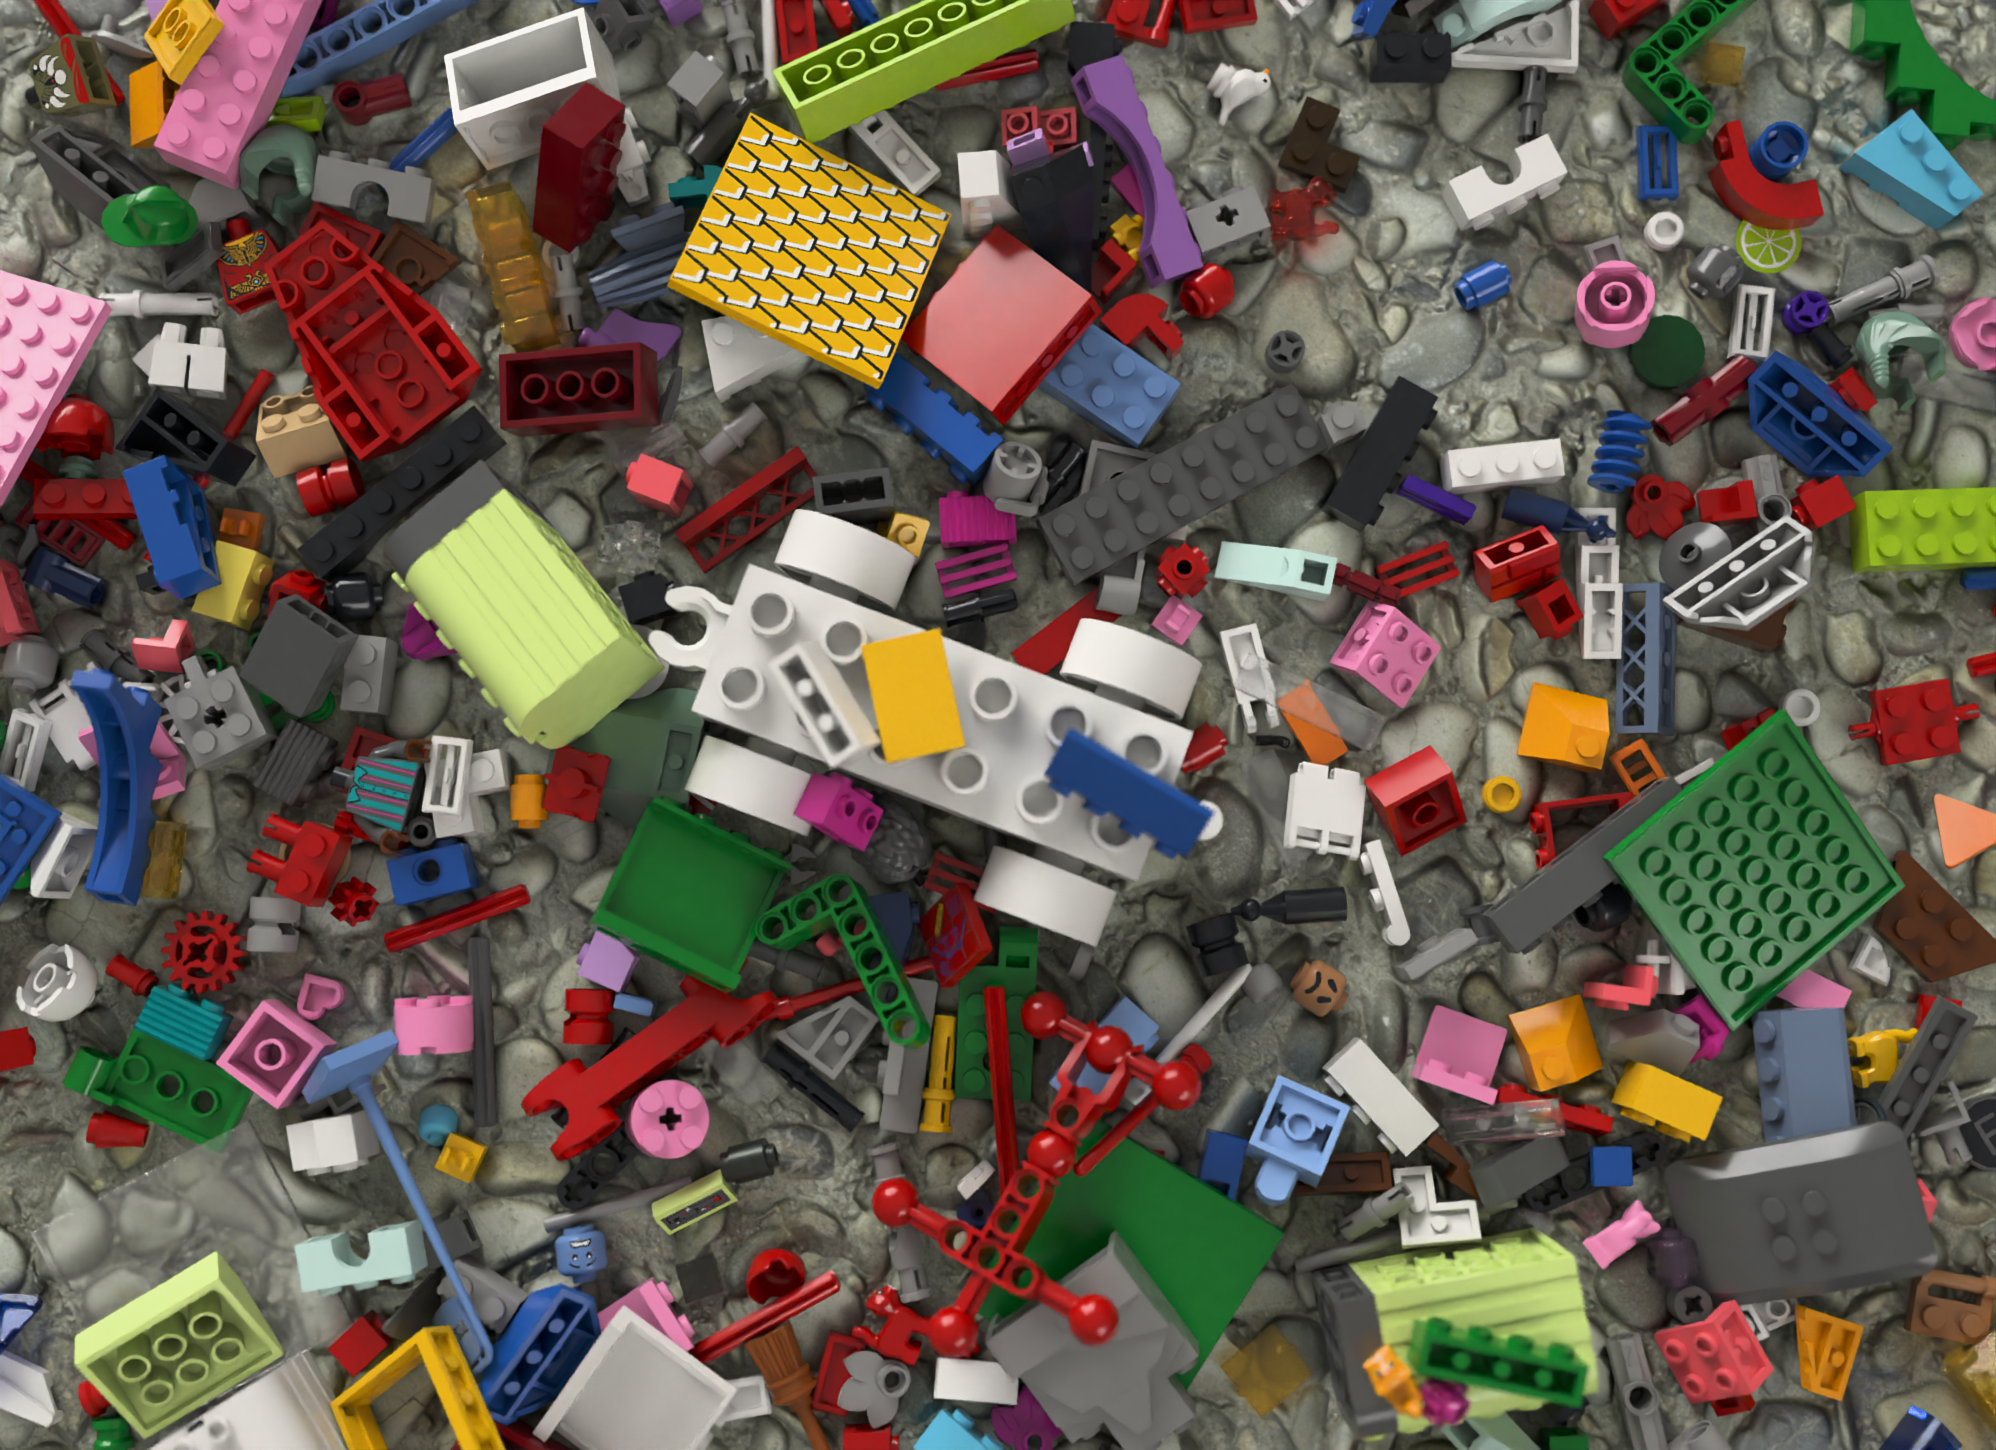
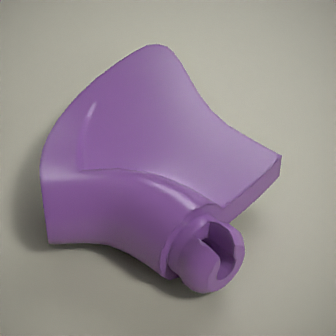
M615 307L597 332L587 327L582 331L578 341L583 347L641 342L657 352L658 364L680 338L681 329L679 326L672 324L640 321Z

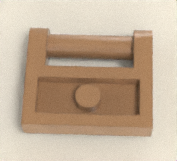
M1934 1268L1929 1273L1912 1277L1904 1329L1914 1333L1986 1347L1993 1302L1996 1299V1277L1982 1275L1980 1278ZM1934 1284L1976 1293L1975 1302L1972 1304L1929 1295L1928 1290Z

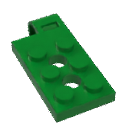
M1000 926L999 964L978 963L959 980L955 1094L958 1098L992 1099L990 1068L983 1061L984 1055L988 1052L984 988L998 985L1003 986L1005 990L1014 1100L1031 1101L1034 1037L1025 1032L1021 1024L1020 1012L1023 1002L1031 994L1036 993L1038 927Z
M134 1028L119 1059L101 1050L80 1046L62 1081L64 1086L77 1093L90 1096L109 1106L118 1105L219 1154L226 1151L254 1093L218 1066L215 1061L211 1059L202 1061ZM168 1075L175 1076L179 1081L180 1088L175 1096H169L163 1090V1081ZM202 1091L209 1092L214 1099L213 1108L208 1113L201 1111L197 1106V1097Z

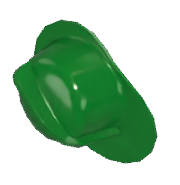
M154 185L142 189L137 194L121 196L110 202L102 213L101 224L105 234L113 242L124 247L138 248L182 244L189 240L196 232L198 218L195 209L187 200L181 198L168 187Z

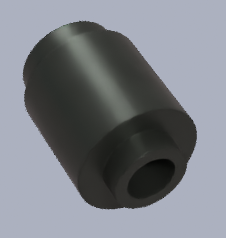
M760 1138L728 1147V1151L720 1153V1166L727 1183L735 1181L736 1184H742L774 1175V1167L779 1166V1156L774 1143L768 1144L766 1138Z

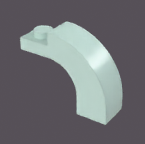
M1459 0L1458 3L1435 17L1433 21L1438 32H1441L1443 35L1448 32L1451 35V52L1454 53L1460 47L1504 21L1521 15L1537 16L1548 11L1563 0Z

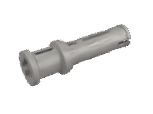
M1927 254L1921 255L1916 259L1915 263L1901 269L1898 267L1892 268L1879 281L1828 302L1829 313L1826 321L1831 326H1834L1888 300H1904L1911 295V292L1924 286L1933 287L1938 285L1940 274L1935 261Z

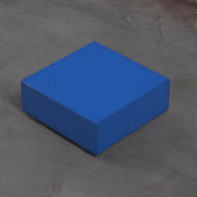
M1590 1146L1591 1185L1633 1186L1632 1147Z

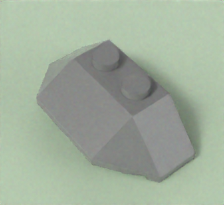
M1785 515L1662 599L1663 604L1687 623L1748 631L1811 588L1813 532L1788 515Z

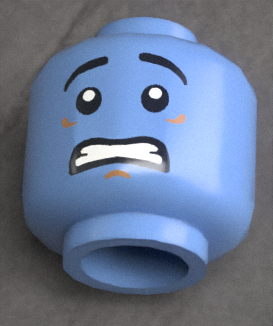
M594 1224L564 1228V1235H561L555 1241L558 1272L563 1276H572L573 1283L596 1280V1272L602 1271L608 1265L605 1234L600 1230H595Z

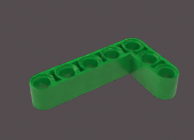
M1694 0L1638 46L1630 55L1622 73V83L1662 125L1667 126L1675 134L1676 140L1687 145L1699 142L1712 123L1715 113L1711 103L1676 67L1756 0H1727L1730 4H1724L1720 0ZM1691 21H1697L1701 23L1703 27H1697L1694 24H1692ZM1663 44H1671L1676 50L1667 49ZM1636 66L1646 68L1649 73H1642L1636 69ZM1661 92H1668L1675 99L1665 98ZM1686 118H1694L1700 125L1691 124Z
M843 873L830 875L764 912L758 918L755 931L759 940L777 950L784 951L792 949L829 927L836 925L890 1040L907 1049L914 1050L922 1048L928 1042L931 1034L930 1024L868 894L859 882ZM849 885L850 894L845 901L839 902L838 894L840 890ZM816 904L817 912L811 920L806 921V910L811 905ZM865 918L866 928L864 932L855 936V924L860 919ZM783 922L782 934L778 938L773 939L774 927L778 923ZM881 952L883 958L880 966L871 970L869 965L871 957L875 953ZM897 986L899 990L898 998L893 1003L887 1004V991L891 987ZM913 1020L916 1026L915 1032L910 1038L904 1039L902 1028L905 1023Z

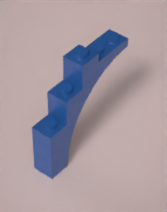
M94 668L92 672L75 670L70 685L82 700L91 720L97 743L100 767L98 830L93 858L84 889L102 902L136 906L163 820L151 810L152 807L150 806L163 765L151 754L149 749L162 708L151 697L149 691L133 686L125 688L117 679L116 674L100 668Z

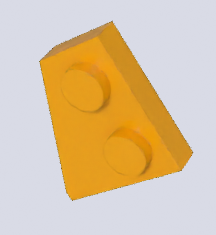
M1796 1303L1795 1320L1801 1387L1811 1392L1842 1401L1864 1326Z

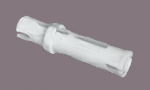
M142 289L134 290L133 293H100L99 295L100 300H105L112 309L109 316H135L137 320L147 319L148 316H217L218 309L213 307L219 308V301L215 292L146 293Z

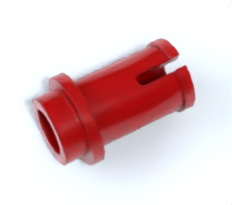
M121 953L117 954L110 961L105 971L108 976H112L131 988L132 994L135 996H149L153 987L159 983V978L155 976L154 970L151 968L143 969L125 958Z

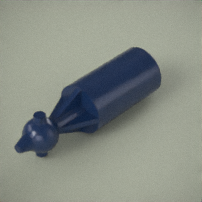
M1514 486L1510 488L1501 515L1502 519L1532 528L1544 525L1550 533L1558 536L1560 533L1586 532L1591 543H1596L1604 538H1615L1617 534L1608 526L1603 516L1588 521L1569 506L1570 503Z

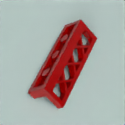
M798 446L675 531L678 538L705 574L815 498L813 487L804 494L788 492L791 478L802 470L806 472L812 482V477L818 476ZM784 484L783 491L775 490ZM767 495L782 497L780 510L772 516L758 513L760 500ZM787 498L795 499L786 506ZM752 505H754L753 512L745 511ZM737 516L751 518L749 532L742 537L728 535L730 521ZM757 519L765 520L756 526ZM723 526L722 534L715 533V531ZM707 537L721 539L719 553L705 562L695 548V545ZM727 540L734 541V543L725 548Z

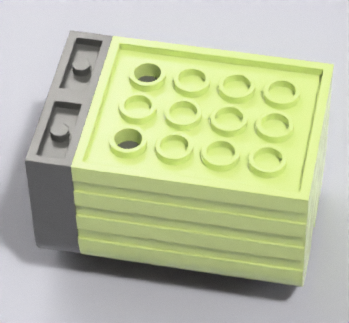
M482 459L399 526L384 545L383 556L395 571L391 575L394 581L406 593L411 591L417 599L413 604L418 612L427 621L432 619L438 626L439 630L436 631L438 638L448 649L452 650L454 648L461 656V659L458 661L461 668L472 679L478 678L484 686L480 691L485 699L494 708L499 706L507 717L503 721L508 729L518 738L523 736L530 744L537 741L548 749H557L574 742L591 730L609 712L619 707L622 702L636 693L651 678H654L665 669V666L535 503Z
M1535 1227L1482 1236L1481 1242L1430 1246L1327 1266L1310 1272L1335 1398L1339 1411L1356 1440L1375 1441L1384 1438L1385 1434L1400 1431L1402 1433H1416L1422 1431L1426 1426L1434 1425L1422 1414L1418 1418H1411L1407 1413L1399 1414L1384 1396L1380 1397L1377 1394L1375 1386L1363 1368V1364L1373 1357L1376 1351L1385 1345H1389L1398 1359L1411 1371V1376L1418 1384V1389L1420 1390L1425 1381L1431 1376L1417 1374L1406 1360L1414 1320L1428 1321L1429 1316L1447 1319L1453 1322V1327L1468 1330L1469 1325L1486 1327L1494 1331V1336L1508 1339L1510 1333L1521 1334L1534 1339V1344L1549 1347L1550 1342L1569 1345L1575 1349L1574 1353L1589 1366L1583 1396L1598 1392L1597 1364L1593 1352L1575 1255ZM1465 1384L1469 1387V1390L1465 1393L1464 1397L1471 1402L1467 1414L1458 1424L1462 1423L1464 1419L1477 1416L1481 1418L1497 1417L1502 1415L1503 1411L1513 1409H1538L1542 1404L1549 1403V1401ZM1422 1401L1419 1403L1421 1408L1425 1405ZM1446 1422L1443 1424V1426H1450Z

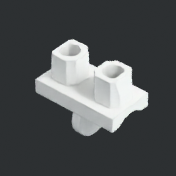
M1651 925V940H1647V955H1636V963H1647V966L1654 967V976L1658 978L1656 994L1684 995V990L1696 988Z

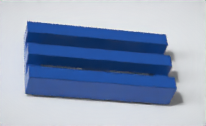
M1665 125L1639 126L1636 129L1639 201H1646L1648 198H1653V201H1661L1662 198L1676 200L1679 197L1677 140L1675 134ZM1660 134H1665L1667 189H1662ZM1648 135H1651L1653 189H1650Z

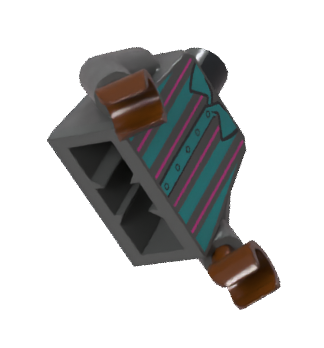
M410 739L409 741H395L374 748L368 757H358L354 770L337 766L332 773L330 788L348 793L345 809L353 812L354 822L372 841L380 845L384 853L402 857L403 854L398 851V844L401 840L406 842L410 840L408 835L401 833H406L409 822L416 818L426 780L424 763H430L431 761L430 758L424 757L423 749L426 745H432L430 740Z

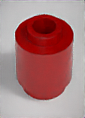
M1206 722L1192 730L1193 735L1180 767L1184 774L1190 771L1196 773L1226 755L1223 747L1228 745V742L1217 725L1211 728Z

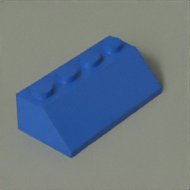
M1071 727L1044 773V777L1050 780L1047 785L1050 789L1066 798L1069 797L1071 792L1085 800L1083 808L1102 819L1108 813L1120 820L1118 828L1136 839H1139L1141 834H1144L1156 841L1153 849L1172 860L1175 859L1177 854L1183 858L1188 855L1215 813L1212 809Z

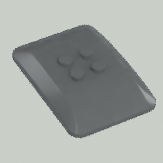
M1878 1121L1681 1157L1672 1160L1666 1166L1664 1182L1693 1285L1704 1289L1710 1295L1713 1307H1719L1723 1302L1736 1300L1738 1305H1747L1876 1285L1929 1273L1936 1265L1937 1251L1906 1138L1902 1130L1891 1122Z

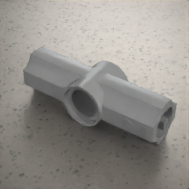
M1761 455L1741 461L1744 481H1753L1758 517L1747 523L1753 529L1754 536L1785 515L1790 517L1792 514L1790 501L1783 493L1776 455ZM1764 505L1769 506L1773 510V521L1768 520L1764 516Z
M1637 1332L1611 1335V1337L1605 1339L1615 1380L1614 1395L1621 1405L1631 1450H1668L1658 1409L1659 1394L1652 1385L1641 1336ZM1638 1386H1642L1643 1396L1640 1401L1630 1403L1629 1396L1631 1391Z

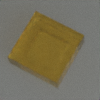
M1708 42L1704 50L1700 82L1737 87L1741 82L1745 47Z

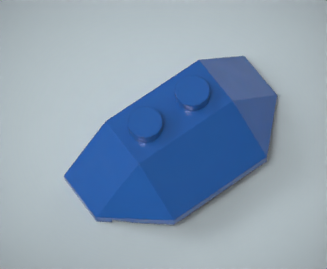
M1776 350L1748 378L1751 429L1808 477H1835L1837 475L1839 477H1865L1893 449L1864 414L1855 407L1851 408L1841 395L1807 367Z
M563 1284L537 1290L529 1295L493 1346L492 1361L483 1370L478 1388L493 1421L509 1425L516 1421L518 1416L533 1412L559 1396L602 1334L594 1297Z

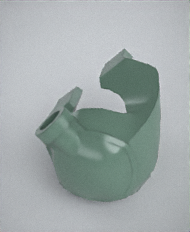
M274 125L262 130L241 154L239 162L241 189L252 199H258L259 174L264 167L278 174L295 177L294 187L289 192L275 194L272 201V217L283 227L290 224V216L292 214H307L313 203V200H311L317 158L320 155L313 138L308 132L299 127Z
M1901 310L1885 311L1872 316L1864 322L1856 340V353L1868 386L1875 392L1877 399L1893 398L1897 403L1898 409L1905 411L1916 401L1915 392L1908 378L1894 377L1888 371L1890 368L1888 366V358L1903 354L1911 348L1924 358L1929 382L1935 383L1947 372L1945 366V347L1941 337L1914 315Z

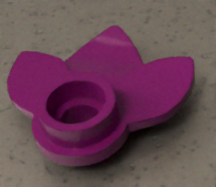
M1026 1384L1017 1394V1405H1014L1013 1408L994 1406L991 1408V1422L996 1435L1001 1441L1014 1445L1015 1450H1030L1027 1446V1440L1032 1435L1040 1439L1041 1445L1038 1450H1052L1053 1440L1064 1433L1060 1427H1056Z

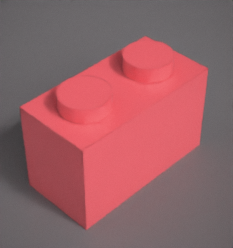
M642 453L637 462L633 461L630 464L625 477V482L628 483V491L639 503L679 519L694 486L683 469Z

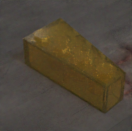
M510 181L467 191L466 196L473 216L474 230L483 250L481 254L483 265L487 275H490L494 287L490 288L491 297L496 310L501 311L504 321L499 323L505 345L510 344L517 353L561 344L525 203Z

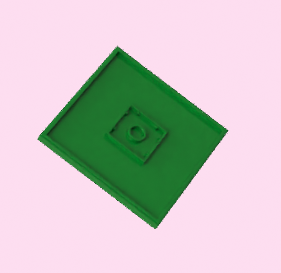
M1099 1118L1090 1133L1080 1140L1083 1143L1081 1148L1076 1146L1077 1156L1075 1163L1106 1135L1113 1126ZM1126 1136L1087 1175L1079 1177L1072 1168L1065 1176L1056 1179L1061 1184L1059 1187L1054 1186L1053 1200L1022 1256L1039 1265L1045 1270L1048 1279L1056 1283L1106 1248L1109 1244L1110 1234L1116 1230L1199 1342L1197 1363L1183 1374L1174 1373L1184 1388L1188 1390L1284 1236V1230L1130 1136ZM1039 1183L1037 1184L1030 1198L1038 1193L1040 1188ZM1019 1216L1017 1217L1013 1226L1009 1230L1008 1234L1013 1233L1018 1229L1020 1224ZM998 1250L989 1263L988 1270L998 1265L1000 1260ZM1027 1270L1021 1274L1019 1278L1021 1290L1028 1288L1032 1284L1034 1279L1032 1270ZM993 1283L977 1313L989 1321L997 1313L1004 1319L1029 1301Z

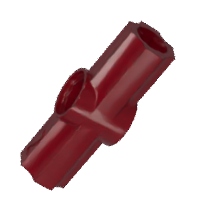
M1740 354L1721 367L1710 378L1709 376L1703 378L1682 394L1679 401L1650 422L1653 433L1660 442L1665 443L1669 447L1674 443L1676 444L1698 425L1702 424L1703 426L1731 405L1729 402L1748 389V378L1758 368L1751 359H1747Z

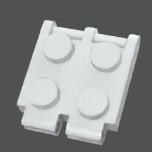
M93 660L87 664L88 669L85 671L92 672L94 668H102ZM64 679L58 683L59 688L40 700L38 698L33 699L29 702V705L35 714L40 715V719L53 721L49 737L67 764L76 763L81 771H86L94 766L96 762L79 741L78 736L79 731L91 728L92 724L84 704L81 703L79 696L70 685L71 680ZM64 694V698L46 709L45 705Z
M1304 761L1299 763L1298 773L1290 775L1284 847L1293 849L1295 846L1315 849L1316 854L1325 855L1327 852L1347 855L1348 860L1357 861L1360 855L1366 786L1359 785L1360 773L1334 768L1330 770L1328 779V766ZM1303 838L1313 839V840H1316V842H1314V841H1309V840H1303ZM1335 845H1345V846H1347V848H1346V847L1335 846Z

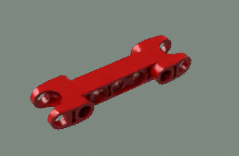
M746 956L745 961H744V963H743V965H742V967H741V969H740V972L742 971V969H743V968L747 965V963H748V958H747V956ZM688 975L679 985V989L686 997L684 1001L587 1069L579 1058L564 1063L542 1079L524 1097L521 1106L529 1117L548 1112L554 1108L567 1109L569 1114L568 1124L552 1144L550 1151L557 1161L573 1158L594 1147L617 1130L622 1120L614 1110L712 1038L717 1041L721 1048L725 1049L735 1045L756 1030L778 1006V999L773 992L765 991L747 999H737L732 997L730 993L726 994Z

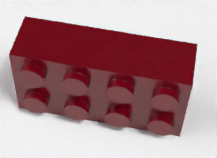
M587 82L542 125L532 231L568 253H571L580 243L585 244L592 236L594 228L599 222H606L614 211L613 193L619 181L616 171L622 157L620 142L626 130V124L623 123L626 105Z
M641 342L499 354L500 429L518 437L659 426L657 352Z

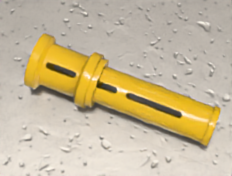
M934 1015L928 1088L925 1087L924 1091H922V1098L925 1099L923 1123L919 1124L918 1130L953 1133V1127L950 1125L951 1104L952 1101L956 1100V1094H954L955 1090H951L958 1017Z

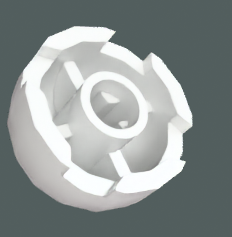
M50 944L39 951L28 963L26 969L32 972L26 981L25 987L18 986L16 990L17 1004L20 1010L49 1022L65 1021L82 1012L94 1000L97 987V971L90 959L81 951L67 944L60 947Z

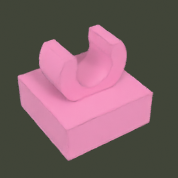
M1173 595L1166 602L1150 627L1181 647L1203 615Z

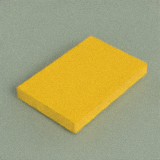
M168 0L144 34V38L168 77L182 85L225 24L208 0Z
M940 628L861 645L886 764L966 747Z

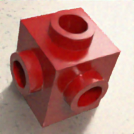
M1184 542L1176 549L1171 545L1156 560L1160 565L1154 574L1157 578L1155 582L1170 598L1175 595L1182 600L1187 594L1194 598L1208 584L1205 578L1211 570L1206 565L1209 563V560L1196 546L1190 548ZM1183 562L1191 572L1187 575L1180 574L1177 570L1179 563Z
M293 570L288 572L280 579L275 580L271 585L268 595L270 603L267 618L277 600L294 594H298L325 613L328 605L327 595H324L327 582L316 579L315 575L308 571Z

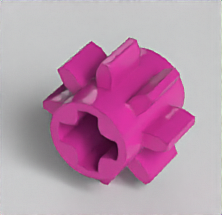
M1431 1376L1420 1389L1422 1402L1425 1404L1421 1408L1422 1415L1432 1424H1437L1439 1427H1442L1445 1422L1450 1426H1455L1464 1418L1470 1408L1471 1402L1464 1397L1469 1387L1464 1383Z

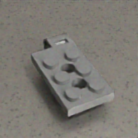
M1092 439L1089 443L1079 496L1158 454ZM1146 548L1096 574L1101 576L1096 598V609L1130 617L1134 616L1140 596L1141 581L1146 561L1144 560Z

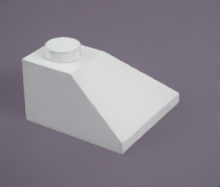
M61 812L63 814L30 861L31 895L37 898L71 899L94 851L98 827L65 812Z

